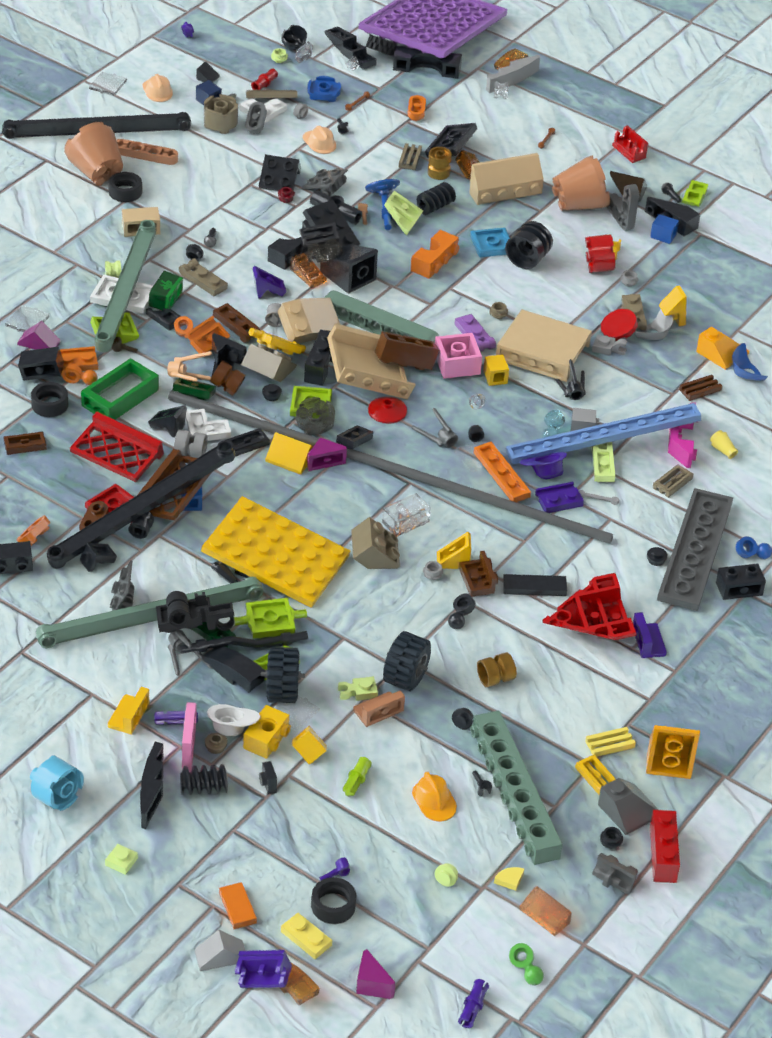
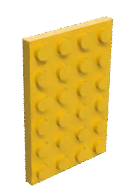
M243 496L201 548V552L250 577H256L261 583L310 608L313 607L351 552L337 543Z

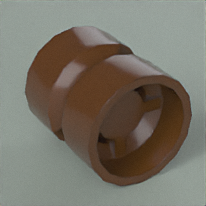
M222 361L215 370L210 382L217 387L223 386L225 392L234 396L246 375L239 370L233 371L231 365Z

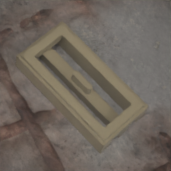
M405 143L399 161V168L416 170L422 146L419 145L418 148H415V144H412L409 147V144ZM409 151V155H408L406 164H404V161H405L407 152ZM416 152L413 165H410L413 153Z
M677 464L653 483V489L659 488V492L661 494L665 492V496L669 498L691 481L694 474Z

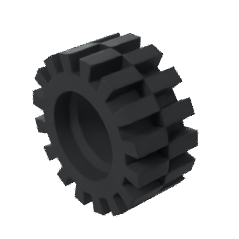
M370 34L366 47L394 57L398 44Z

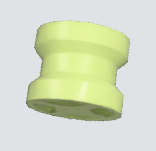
M116 260L114 263L105 261V274L119 278L121 273L120 260Z

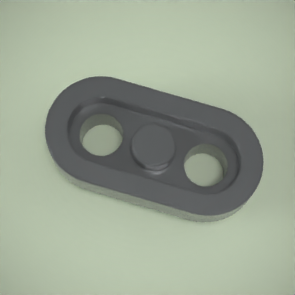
M255 102L249 107L245 126L250 134H258L263 130L267 109L262 102Z

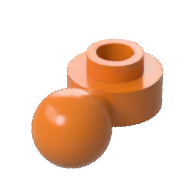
M186 316L177 318L174 322L175 332L179 336L184 337L187 332L193 329L192 320ZM185 325L187 329L182 330L181 326Z
M73 363L66 364L61 373L62 378L68 383H77L81 379L85 384L91 385L98 379L95 371L86 370L82 372V369Z

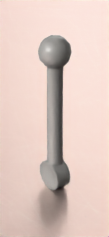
M579 490L582 497L609 501L613 505L619 503L618 497L609 498Z

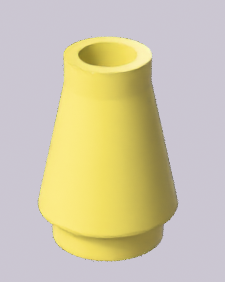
M719 430L711 436V445L729 459L737 455L738 450L726 432Z

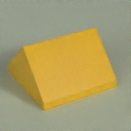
M275 432L265 462L301 475L307 468L308 453L313 446Z

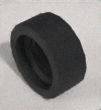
M119 172L112 175L108 181L109 195L118 202L135 201L143 193L142 179L135 173ZM120 186H132L131 188L125 189L119 188Z
M56 382L38 384L31 391L33 411L44 417H55L63 414L69 406L68 390L65 386ZM45 397L59 398L55 402H43L40 399Z
M331 877L321 880L312 889L311 909L313 914L319 920L329 924H339L347 921L355 913L357 898L355 888L342 878ZM326 894H340L348 900V903L342 907L331 908L323 905L320 902V898Z

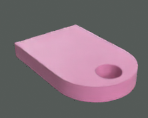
M187 702L182 739V769L184 766H187L189 772H191L193 764L197 704L193 702Z

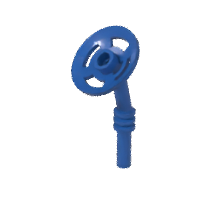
M398 179L379 180L365 186L366 191L379 193V196H381L383 207L381 213L386 230L392 228V215L384 204L388 200L389 191L400 185V180Z

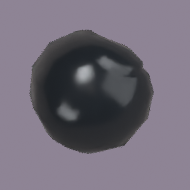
M290 25L287 30L283 31L281 42L290 50L301 49L306 43L307 32L305 28L299 25Z

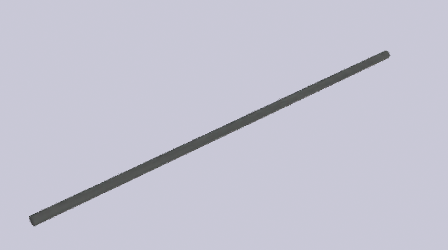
M171 390L168 395L169 400L196 409H205V412L257 429L261 428L266 432L273 434L277 432L312 446L319 440L317 437ZM347 449V458L609 544L612 542V533L354 449Z

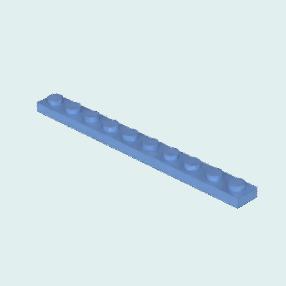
M691 403L506 446V452L513 465L527 458L579 450L701 421V413L696 404Z

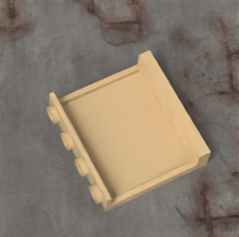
M521 309L497 344L496 355H504L507 364L567 382L570 375L569 360L572 359L574 364L583 348L590 346L592 331Z
M335 323L327 339L337 382L408 400L416 385L407 381L404 367L397 363L390 362V364H386L379 360L375 349L380 335Z

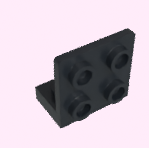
M265 154L259 188L279 191L283 187H290L294 191L297 174L301 172L300 160Z

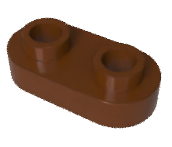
M102 501L93 502L88 507L79 525V530L108 514L107 504Z

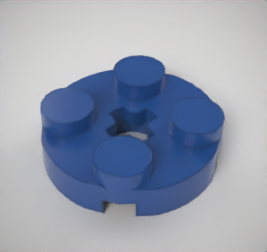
M318 76L314 81L312 79L309 80L307 92L311 100L335 102L341 93V83L335 82L333 77Z

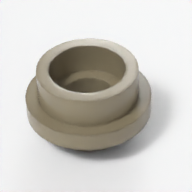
M495 302L490 307L489 312L494 318L501 319L508 315V308L502 302Z
M219 733L209 734L205 738V747L210 753H222L227 747V738Z

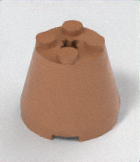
M95 122L79 129L80 132L72 139L69 138L65 144L64 152L68 160L92 180L96 186H100L104 182L109 181L112 175L122 171L123 161L111 127L104 125L103 122Z
M593 155L582 159L552 178L554 184L552 191L555 197L558 196V205L561 211L601 209L610 204L609 192H605L606 184L604 180L606 178L598 159H594Z

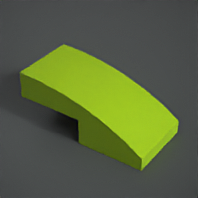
M691 180L682 203L699 207L708 190V184Z

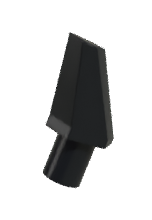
M217 562L212 564L211 568L228 583L238 582L226 564H219Z

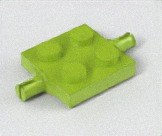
M288 598L246 602V616L234 617V626L248 625L253 639L280 636L281 633L286 632L292 634L295 633V619L307 618L306 609L293 610L289 605Z

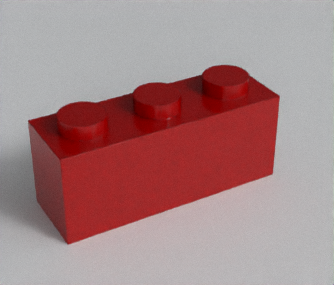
M653 810L650 824L653 882L677 883L680 856L676 811Z

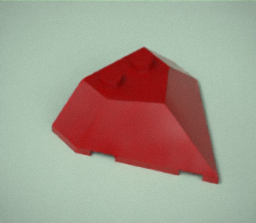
M616 573L594 577L589 581L587 587L583 590L579 589L557 607V611L553 615L546 616L542 620V623L612 640L636 636L632 619L627 617L621 600V589Z

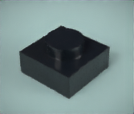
M271 761L263 762L262 772L259 773L260 784L265 786L268 794L277 793V776Z

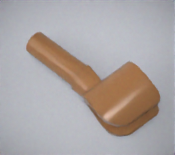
M359 203L357 209L362 211L363 224L366 225L368 204Z

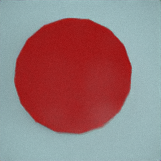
M629 309L614 310L605 316L601 322L603 335L616 338L615 341L624 337H630L638 327L637 317Z

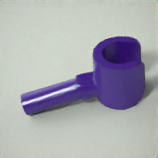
M339 858L335 862L336 868L319 877L320 881L337 875L347 876L350 873L347 858Z

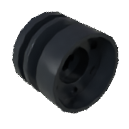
M527 221L506 242L505 251L507 257L519 268L532 269L553 247V238L543 224L536 221Z

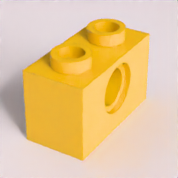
M265 705L259 713V721L250 725L244 732L243 749L267 759L272 751L275 752L278 749L282 738L288 736L291 725H289V714Z

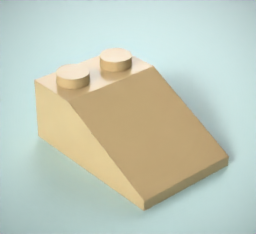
M331 298L292 300L282 303L278 310V315L288 341H295L298 344L316 340L320 329L331 331L335 323L340 325Z

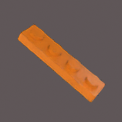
M492 441L474 447L475 456L510 501L517 503L531 498V491Z

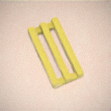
M627 727L586 736L585 740L592 755L596 757L635 748L636 744L635 740H632L631 733H628Z

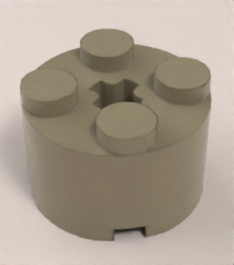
M222 94L217 98H214V95L210 96L204 101L205 128L226 134L237 126L238 104L235 98Z

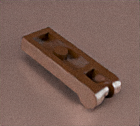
M228 303L213 310V316L238 335L243 343L249 342L253 337L249 335L250 328L260 330L256 324Z

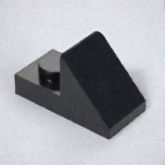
M214 333L212 335V352L216 365L219 366L225 359L241 365L246 355L247 347Z
M183 405L159 411L148 423L151 428L166 427L171 437L174 438L178 430H182L185 426L187 407Z

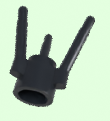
M570 359L569 365L572 380L568 383L567 388L560 379H555V381L563 390L565 397H570L571 400H579L586 394L585 371H581V381L579 382L576 378L573 361Z

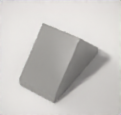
M217 930L195 948L199 970L204 971L237 964L239 951H245L243 941L221 930Z

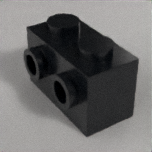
M59 347L21 351L18 367L23 381L61 376L64 361Z
M758 563L718 568L716 585L723 600L763 596L766 579Z

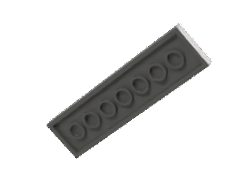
M694 488L658 592L657 601L698 611L734 497Z

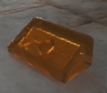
M461 150L455 158L465 178L471 179L472 164L480 163L476 155Z
M538 886L532 889L519 906L522 912L553 936H556L571 922V911Z

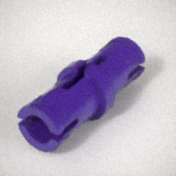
M476 979L469 996L465 997V1006L458 1019L459 1024H462L463 1020H465L462 1025L465 1028L473 1027L478 1011L482 1010L484 1006L483 999L489 989V984L485 983V980Z

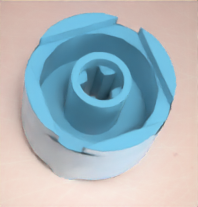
M52 755L43 762L39 768H34L30 774L32 795L49 807L59 811L69 808L77 800L78 796L75 794L78 788L82 789L84 784L83 773L55 755Z

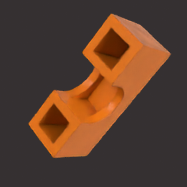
M439 230L431 238L430 250L421 247L412 255L411 271L430 279L458 253L459 237Z

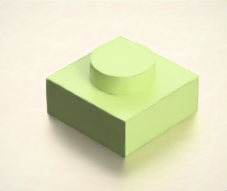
M117 844L105 859V866L126 875L137 861L138 853Z

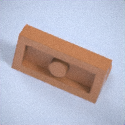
M401 690L393 694L386 692L354 706L353 711L362 723L368 727L404 711L405 695Z

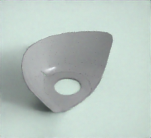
M660 309L656 319L647 325V330L635 332L636 337L649 340L664 339L673 323L672 315L665 316ZM654 329L657 333H647V331Z

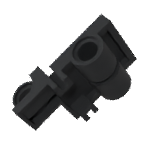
M173 591L167 596L166 605L156 606L159 633H172L177 629L183 628L194 629L199 625H203L202 622H207L208 630L215 629V626L221 631L230 630L234 625L232 602L211 606L210 599L206 597L205 592H202V595L194 593L195 599L188 600L185 593ZM230 617L227 623H220L218 621L219 619Z

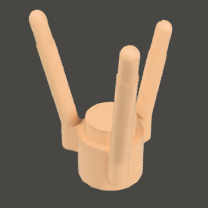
M212 352L175 357L174 361H170L168 364V376L195 382L198 379L210 380V376L187 372V366L182 362L210 356Z

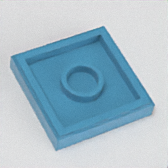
M505 227L471 231L470 237L479 258L507 255L505 245L510 237Z

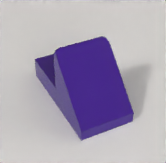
M254 265L252 269L258 299L267 290L272 294H278L283 297L287 292L284 280Z

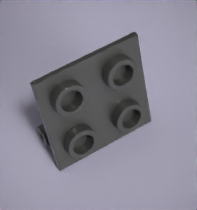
M348 169L319 170L316 173L317 175L309 179L302 189L321 188L322 193L332 196L333 193L346 183L347 177L344 174Z
M130 560L126 568H122L119 581H115L112 586L111 593L114 594L110 602L112 611L133 606L132 560Z

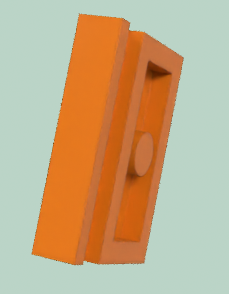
M211 316L184 336L191 341L190 344L199 354L212 351V335L214 333L227 339L230 338L229 333L223 326L214 320V316Z
M95 346L60 349L64 361L63 368L66 364L73 363L78 365L82 371L98 370Z

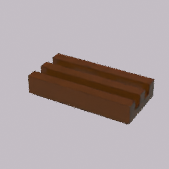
M711 374L680 384L679 390L691 401L721 391L722 385L718 384V380L714 379V376Z
M44 432L3 437L7 455L47 450Z

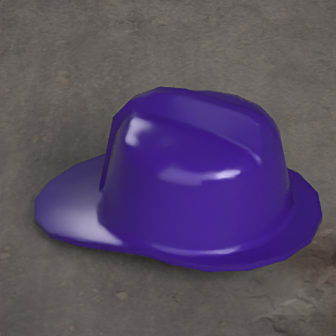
M557 452L541 457L527 458L521 460L520 464L532 466L536 475L542 479H552L563 474V459L566 458L567 454L565 452Z

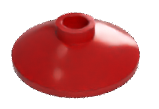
M384 396L370 402L368 413L374 420L380 423L392 424L405 418L407 407L400 399Z

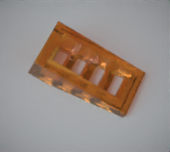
M306 253L291 258L290 270L311 288L327 282L326 277Z

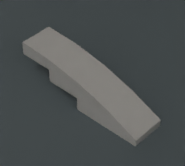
M540 55L510 61V66L499 68L498 73L488 75L486 90L489 93L495 92L529 78L539 71Z

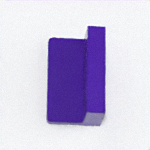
M643 612L634 613L635 639L641 658L665 657L667 651L658 624H646Z

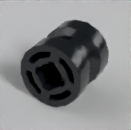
M147 512L131 522L128 527L129 533L138 539L146 538L154 523V516Z

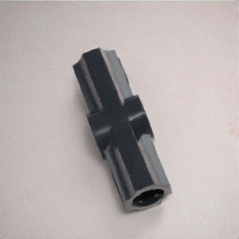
M318 190L313 192L310 204L316 206L334 200L346 221L354 225L359 223L362 211L344 203L343 197L338 195L329 196Z

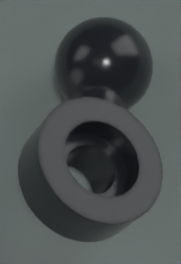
M461 594L454 600L453 608L456 610V613H452L448 618V624L451 628H462L465 624L464 615H468L474 610L476 602L470 594Z

